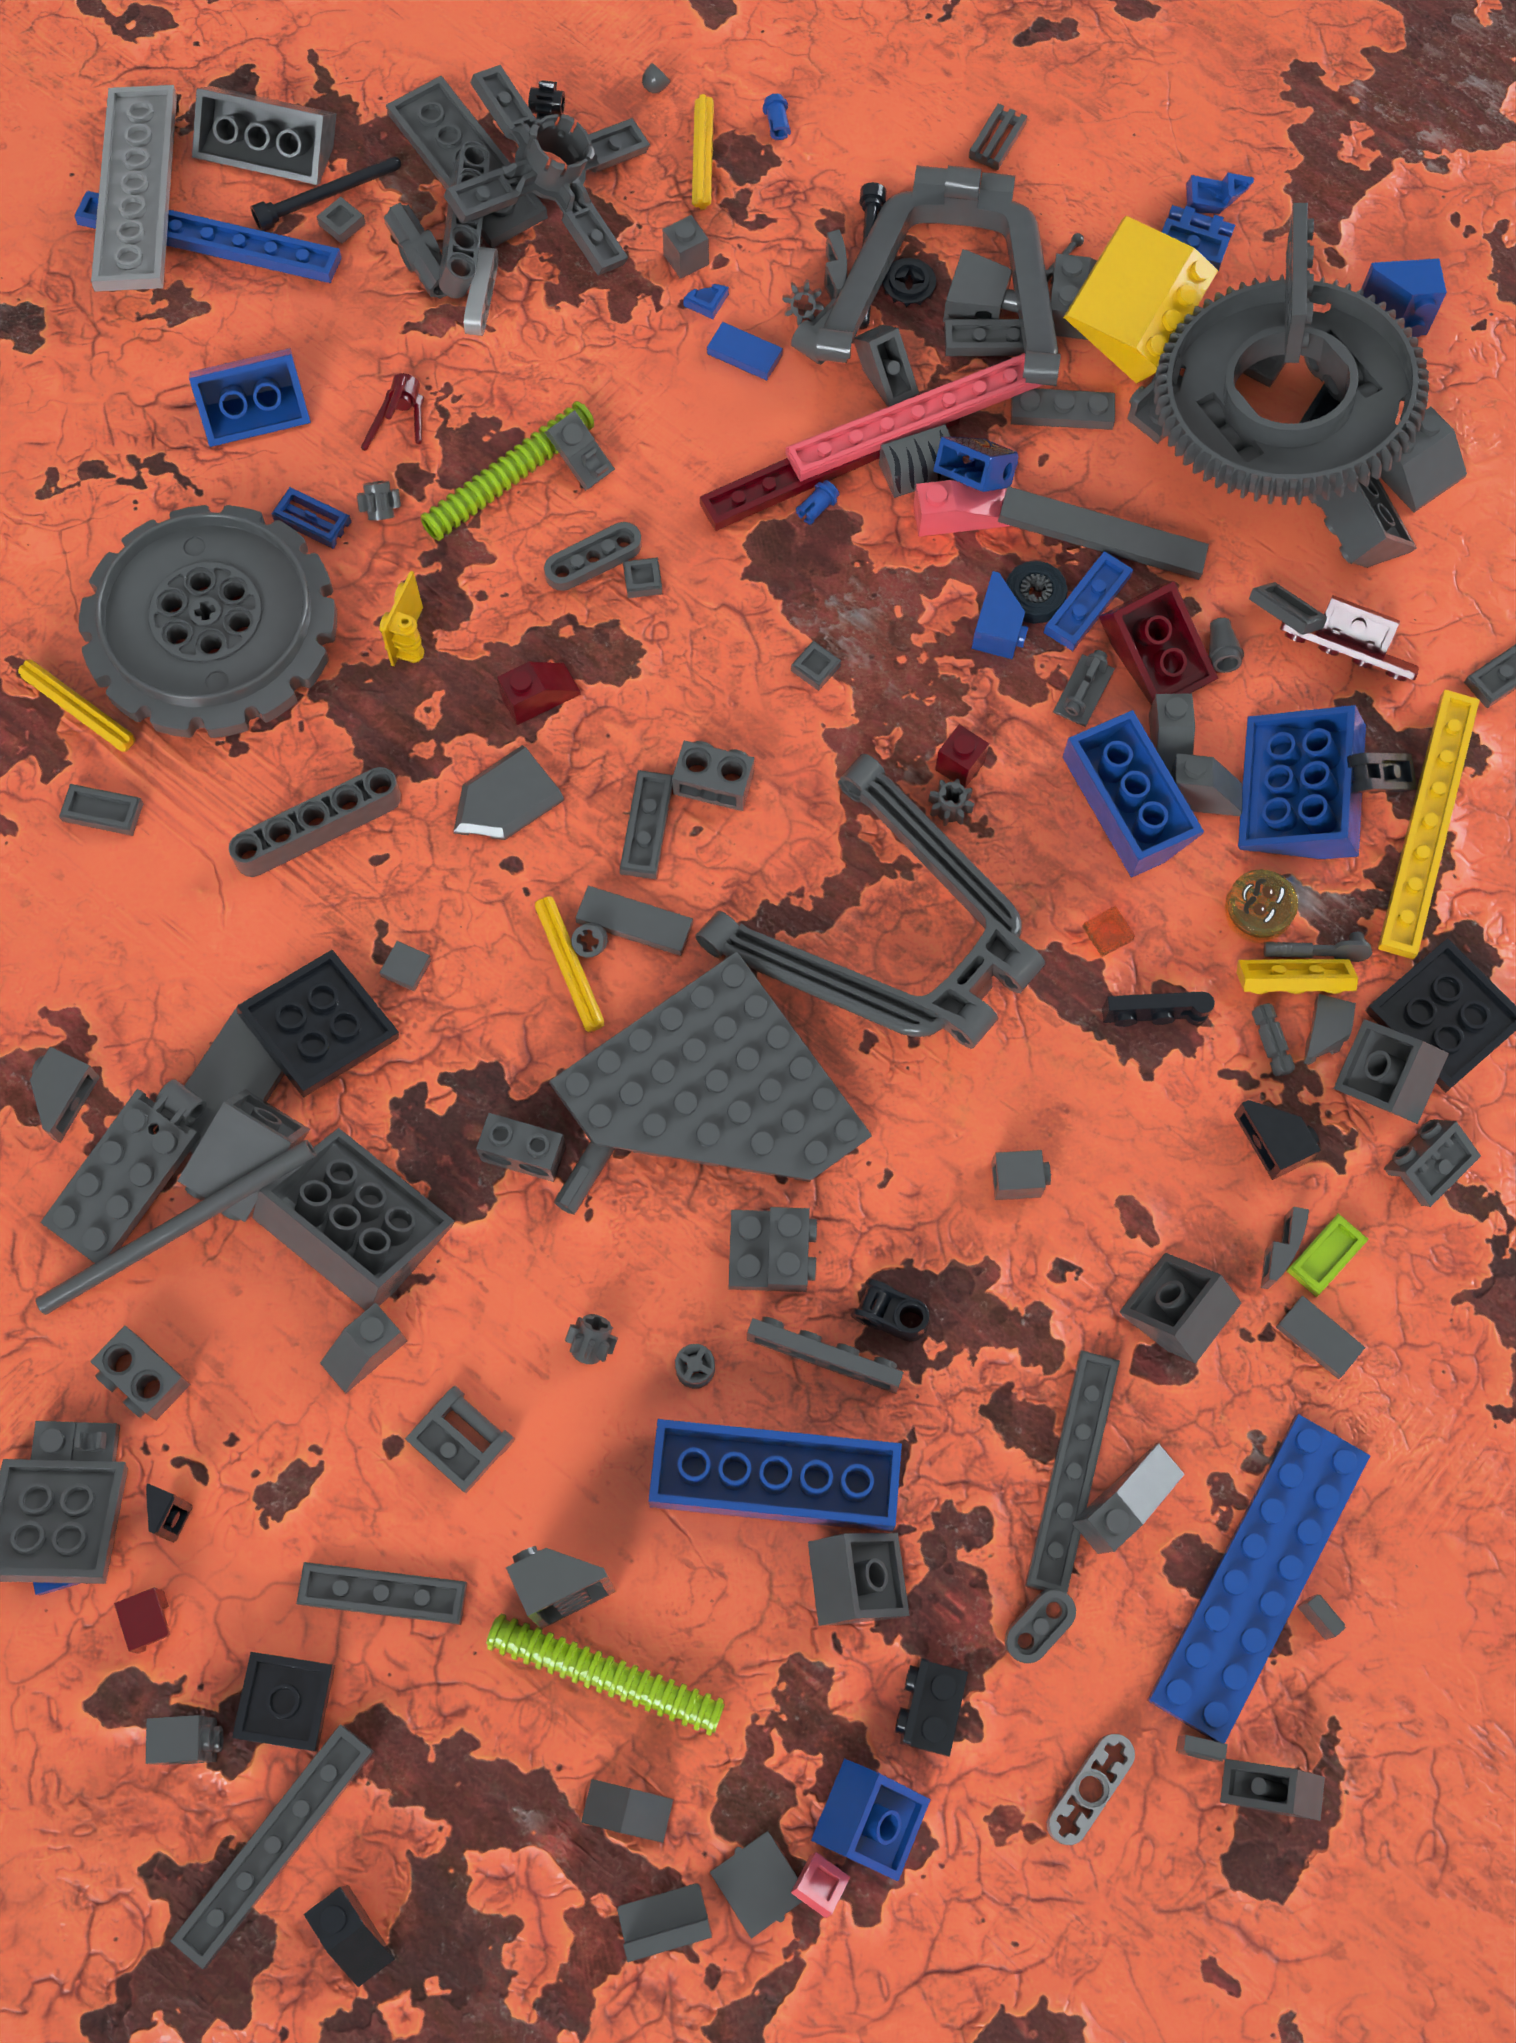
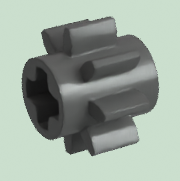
M807 279L804 282V286L797 287L792 282L791 289L793 292L791 296L787 294L782 296L784 302L791 304L785 310V316L792 314L797 316V325L801 324L802 318L809 317L810 321L815 318V309H824V305L815 300L821 295V289L818 288L812 291L809 288V280ZM802 295H807L808 302L811 305L806 304L804 310L798 309V303L795 300H801Z
M389 481L364 483V493H357L358 495H356L359 512L367 511L368 520H383L395 517L393 508H400L401 506L399 489L390 490Z
M959 779L948 783L940 780L939 792L930 791L928 801L934 804L931 807L930 815H938L943 820L944 826L948 822L955 821L961 825L964 820V812L972 813L974 803L968 801L971 798L972 788L965 789L960 784Z
M589 1314L583 1318L578 1317L575 1325L570 1324L565 1341L572 1344L570 1352L576 1360L584 1364H596L600 1360L604 1362L607 1354H613L618 1338L611 1335L613 1327L606 1318Z

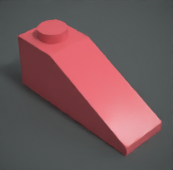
M954 480L916 484L913 509L918 536L1010 526L998 522L1006 490L998 489L982 492Z

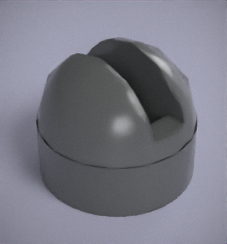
M653 63L647 67L642 75L644 88L653 94L660 93L671 82Z

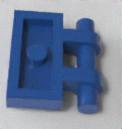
M1172 205L1162 233L1194 247L1219 271L1235 224L1223 221L1224 217L1215 214L1214 217L1197 213L1195 212L1196 208L1186 206L1184 209Z

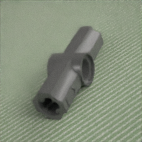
M398 203L390 207L388 213L384 216L385 225L397 242L399 252L406 267L410 272L415 271L430 297H438L439 299L446 297L438 283L442 255L434 235L429 229L424 230L409 205Z

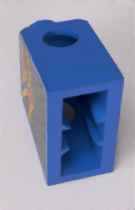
M941 437L933 471L979 491H993L1011 486L1019 456L1016 451L986 439ZM963 456H969L971 461L964 463Z

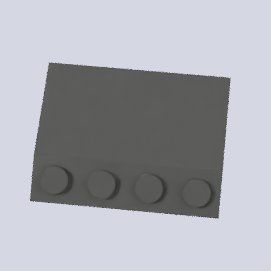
M338 1128L314 1147L316 1152L315 1158L259 1190L252 1218L366 1311L375 1302L380 1306L401 1286L450 1230L455 1221Z

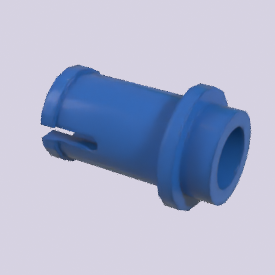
M771 94L765 98L762 109L768 118L771 138L783 140L788 137L787 134H791L786 113L788 102L781 94Z
M825 480L823 483L818 482L815 485V491L796 508L797 515L802 519L806 514L807 518L804 522L811 525L829 505L834 506L837 503V497L840 495L838 489L828 480Z

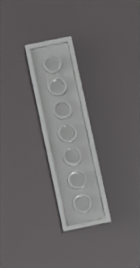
M174 85L108 88L91 283L95 292L157 289L164 286L177 101Z

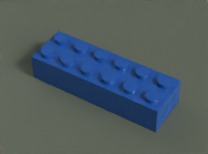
M658 1419L648 1502L650 1508L893 1532L896 1526L902 1443Z

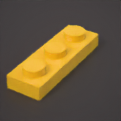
M1350 959L1238 960L1236 973L1244 992L1265 994L1274 991H1287L1293 994H1301L1306 991H1325L1338 994L1343 991L1357 990L1358 976Z

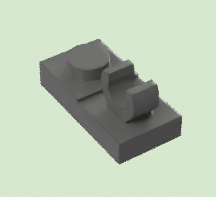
M575 410L544 432L585 491L615 470Z
M35 1421L31 1460L116 1461L120 1425L117 1423Z

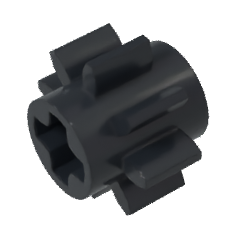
M539 81V88H530L528 107L533 114H537V119L540 120L548 115L558 114V117H560L561 114H564L565 92L557 90V82Z

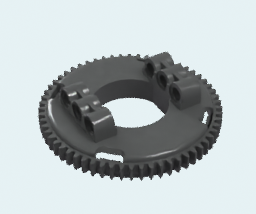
M1282 274L1277 281H1272L1270 276H1267L1266 281L1263 283H1259L1254 278L1251 286H1246L1244 282H1241L1239 290L1236 291L1229 286L1225 296L1220 292H1216L1214 302L1207 298L1204 301L1203 308L1195 306L1193 315H1185L1184 323L1177 324L1175 332L1170 334L1169 342L1164 345L1163 351L1165 353L1160 355L1154 384L1155 414L1158 415V425L1163 426L1162 435L1168 436V446H1175V456L1184 455V466L1193 463L1192 473L1194 474L1204 470L1203 481L1206 482L1215 477V488H1219L1226 483L1228 484V494H1231L1235 489H1241L1240 498H1244L1248 492L1254 493L1255 502L1261 498V495H1267L1268 504H1272L1275 496L1281 497L1283 505L1287 504L1289 497H1295L1297 505H1301L1303 496H1308L1313 504L1318 494H1322V497L1329 501L1331 491H1335L1339 497H1343L1346 486L1352 492H1356L1358 481L1368 486L1370 475L1379 479L1382 469L1390 471L1392 462L1398 463L1402 452L1407 453L1410 443H1414L1416 433L1420 431L1422 421L1424 420L1428 403L1429 371L1426 369L1427 360L1423 358V349L1418 347V338L1412 337V328H1404V318L1395 319L1396 311L1394 309L1386 312V302L1384 301L1375 304V295L1372 294L1365 298L1362 288L1357 292L1351 291L1350 283L1345 288L1338 286L1339 282L1337 279L1333 284L1325 283L1324 276L1320 282L1314 281L1312 296H1307V298H1309L1310 302L1326 305V303H1330L1331 308L1325 313L1313 311L1312 324H1305V326H1309L1308 348H1301L1300 355L1304 356L1310 372L1319 378L1321 382L1324 381L1330 395L1339 401L1340 404L1325 416L1309 422L1295 424L1279 423L1259 416L1235 388V383L1241 374L1256 362L1272 356L1285 355L1286 280ZM1180 368H1183L1185 372L1180 391L1174 394L1173 386L1177 385ZM1400 401H1404V408L1400 417L1401 421L1396 425L1395 421L1399 411Z

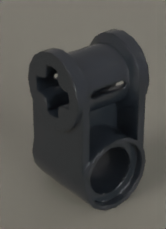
M866 1279L864 1283L866 1291L858 1309L852 1310L851 1317L868 1327L882 1330L904 1341L912 1342L921 1339L927 1332L929 1323V1311L926 1305L920 1300L901 1293L883 1282L875 1279ZM878 1299L877 1302H876V1305H875L874 1309L871 1310L872 1307H873V1305H874L875 1300ZM913 1312L920 1316L922 1323L916 1328H908L900 1321L901 1316L905 1313Z

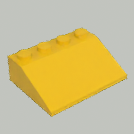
M1125 216L1063 318L1137 384L1156 373L1160 355L1165 353L1163 351L1164 345L1169 342L1170 334L1175 332L1177 324L1184 323L1185 315H1193L1195 306L1199 305L1218 270L1194 247L1129 216Z

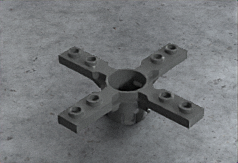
M501 65L473 74L470 84L506 138L516 141L519 147L515 153L514 163L446 189L444 198L461 224L516 204L519 197L532 192L541 198L555 200L563 212L561 221L598 276L623 266L628 256L591 202L583 184L586 180V171L590 170L596 173L647 152L650 143L634 119H628L588 134L577 122L573 132H570L574 124V118L569 115L561 114L557 126L554 124L558 114L545 116L541 120L536 119ZM545 152L555 154L568 165L564 175H561V173H563L565 164L558 163L553 159L548 169L545 168L549 160Z

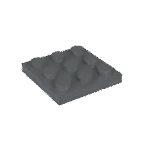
M3 1459L0 1470V1582L106 1584L128 1472L126 1463L117 1461Z

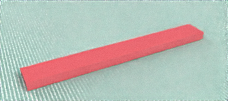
M1024 353L786 447L785 454L798 479L803 481L881 449L883 444L944 425L1042 385L1025 383L1026 378H1023Z

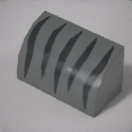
M946 425L881 445L879 466L894 498L915 492L916 484L951 480V478L933 471L941 437H950Z

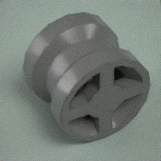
M689 1344L679 1351L675 1360L676 1375L679 1381L684 1386L692 1389H699L710 1383L715 1373V1362L708 1348L700 1344Z

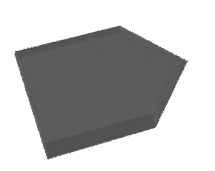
M522 745L463 784L453 832L454 834L469 835L470 833L490 836L492 839L506 840L565 799L556 784L528 749Z

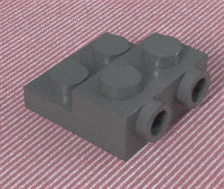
M770 1207V1211L731 1210L728 1289L807 1292L808 1280L815 1281L816 1257H808L809 1242H816L817 1219H809L810 1208Z

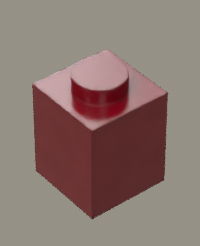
M959 724L938 751L935 770L953 782L959 779L960 784L966 788L985 763L989 743Z

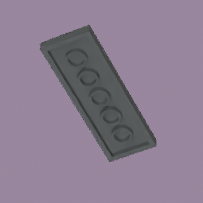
M442 76L386 104L389 117L445 189L451 185L453 167L462 145L467 141H477L488 149L490 153L489 172L511 164ZM531 192L519 197L516 204L483 216L481 235L489 246L494 248L547 219V209L538 197Z

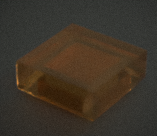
M1116 906L1089 919L1083 924V929L1101 957L1132 942L1135 938L1133 931Z

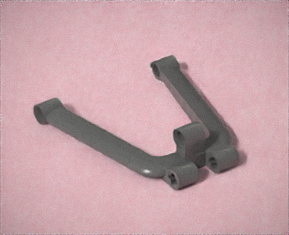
M917 165L913 190L895 194L881 207L824 327L819 328L816 360L847 363L848 359H850L851 344L854 343V338L908 230L912 226L920 223L962 225L997 231L1005 237L1025 351L1023 378H1026L1025 383L1057 386L1061 354H1058L1039 226L1035 215L1026 206L1012 201L1015 175L982 172V169L949 165L948 168Z
M861 754L840 777L838 785L841 790L852 800L862 802L868 806L985 929L974 948L950 976L927 995H910L870 977L751 930L742 923L739 926L729 915L722 911H717L695 935V938L714 957L721 958L722 955L729 957L737 951L749 968L902 1035L925 1037L944 1029L960 1044L973 1049L998 1020L995 1011L982 1001L992 989V976H995L1009 990L1021 993L1045 966V960L1036 949L1020 939L1022 921L1019 912L1011 901L886 776L884 768L877 760L868 754Z

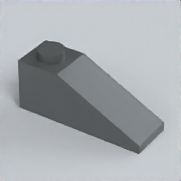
M1156 1443L1077 1516L1072 1523L1097 1554L1115 1552L1147 1521L1185 1474L1163 1447Z

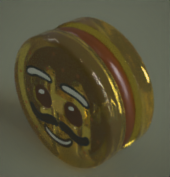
M1263 869L1252 870L1240 876L1233 884L1224 903V915L1229 927L1242 939L1254 943L1271 942L1281 937L1289 928L1298 910V897L1292 884L1279 873Z

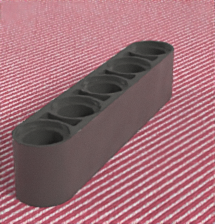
M467 141L462 145L452 170L450 187L489 172L490 153L482 143ZM449 204L438 283L441 291L446 296L458 299L466 295L477 270L483 216L461 224Z
M385 767L373 768L237 834L230 841L228 848L237 869L247 877L259 876L394 810L401 802V793L395 774ZM379 787H390L389 790L384 793H375V791ZM346 803H357L352 809H342ZM313 819H324L319 825L309 826ZM280 835H290L286 841L275 842ZM247 851H256L255 855L251 858L242 859V856Z

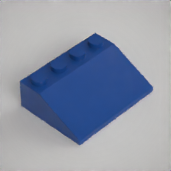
M1356 705L1248 716L1242 787V814L1240 816L1238 841L1240 850L1315 859L1359 857L1362 793L1352 794L1351 782L1354 781L1352 768H1348L1347 756L1365 753L1366 724Z

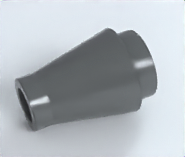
M1217 618L1210 623L1209 658L1215 671L1220 673L1232 672L1241 666L1244 651L1232 629L1231 621L1228 618Z

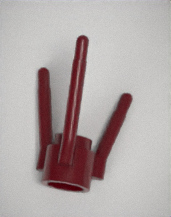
M405 373L394 376L391 388L387 391L385 400L361 445L363 451H366L371 441H373L384 417L390 420L396 409L407 411L414 407L416 444L422 443V405L424 396L418 394L420 383L415 377Z

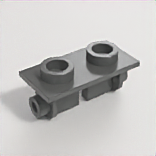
M1095 650L1094 653L1088 656L1082 654L1053 713L1086 727L1115 668L1108 666L1106 660L1108 656L1105 652Z

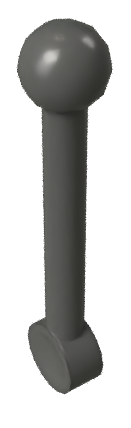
M1075 233L1071 238V243L1062 254L1069 255L1075 247L1081 246L1084 242L1083 235ZM1054 263L1046 270L1047 283L1052 276Z

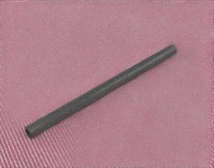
M304 1140L36 1298L39 1310L45 1315L49 1314L316 1157L313 1146L308 1140Z

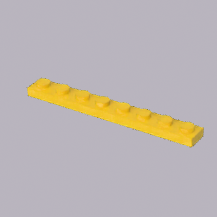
M1446 689L1440 696L1377 948L1379 950L1412 960L1418 955L1480 699Z

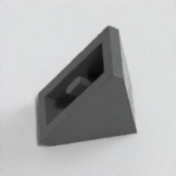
M592 1779L581 1822L618 1833L664 1843L674 1799Z

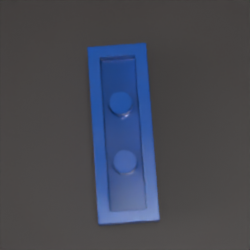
M1104 551L1046 624L1044 634L1069 650L1074 651L1099 619L1098 616L1103 614L1130 579L1133 569Z

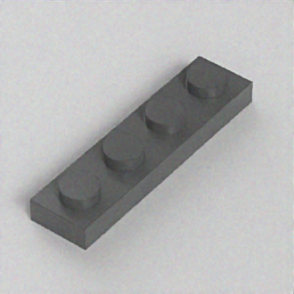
M762 1317L761 1321L752 1318L747 1332V1341L886 1391L897 1393L904 1372L896 1369L897 1364L882 1357H875L874 1361L859 1356L860 1351L846 1344L838 1343L836 1347L821 1342V1336L810 1331L800 1330L799 1334L785 1330L784 1323L770 1317Z

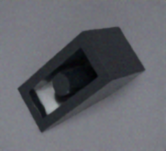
M1250 1100L1243 1102L1234 1113L1272 1180L1311 1162L1321 1151L1317 1133L1311 1126H1306L1300 1116Z
M349 1885L339 1887L303 1914L327 1953L357 1987H360L395 1960V1957Z

